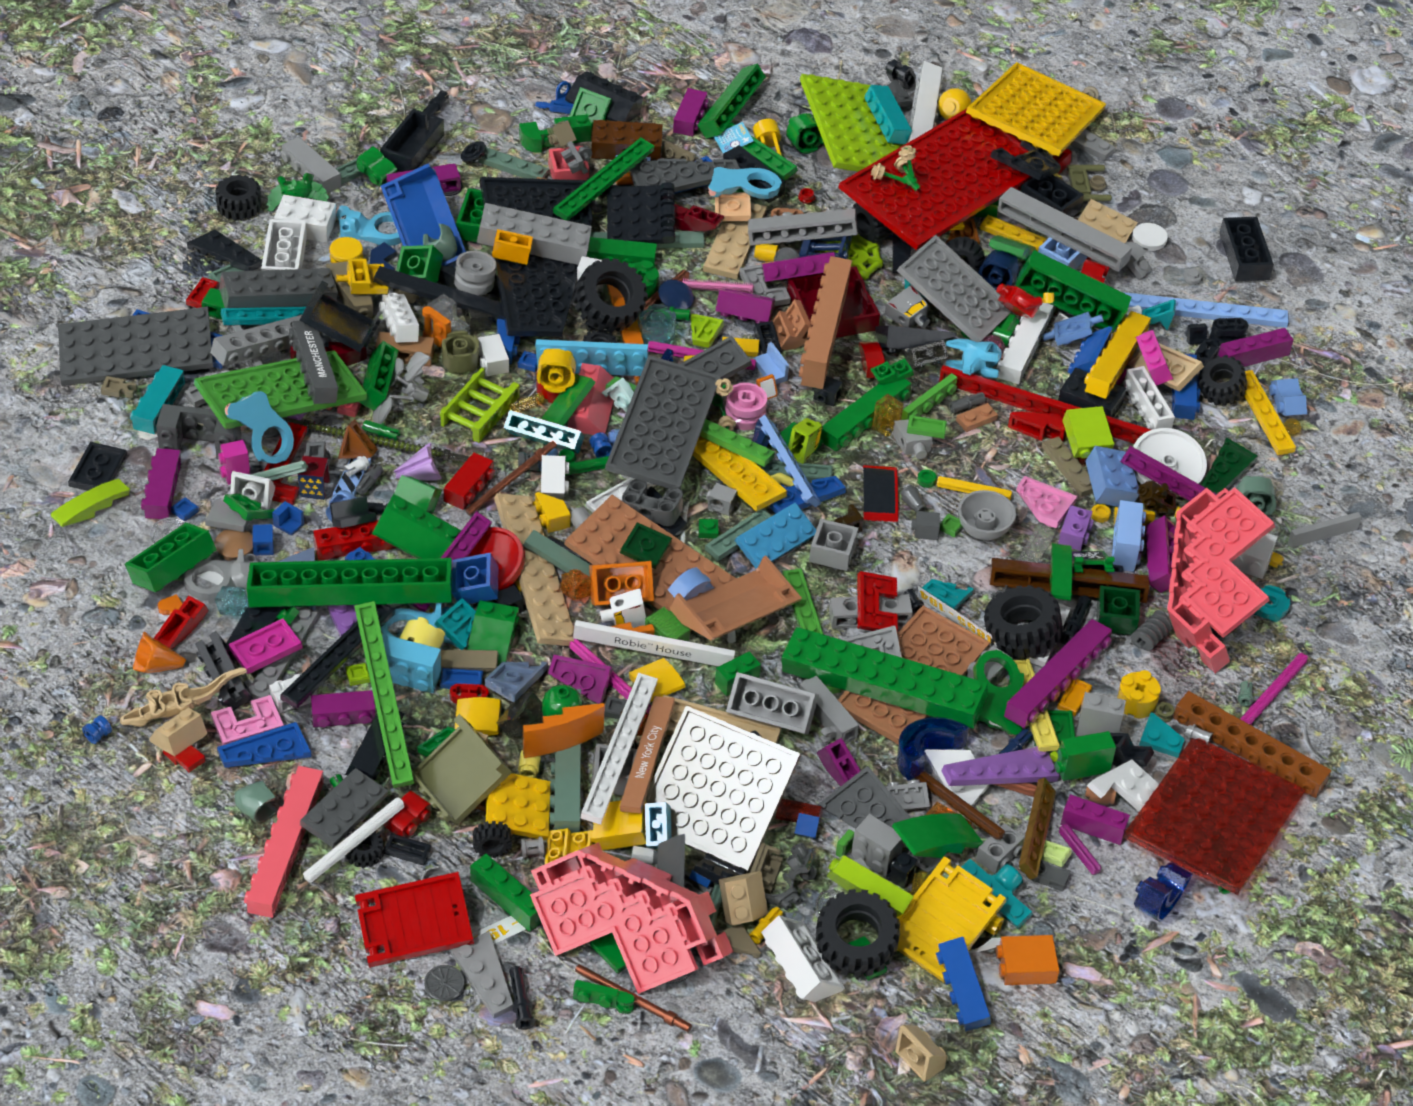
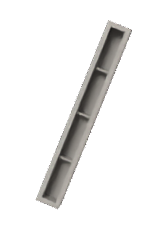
M1012 187L999 198L998 212L1118 272L1130 261L1131 246Z

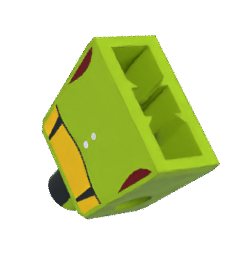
M805 418L792 428L789 449L797 462L804 464L818 447L821 431L823 430L820 422Z

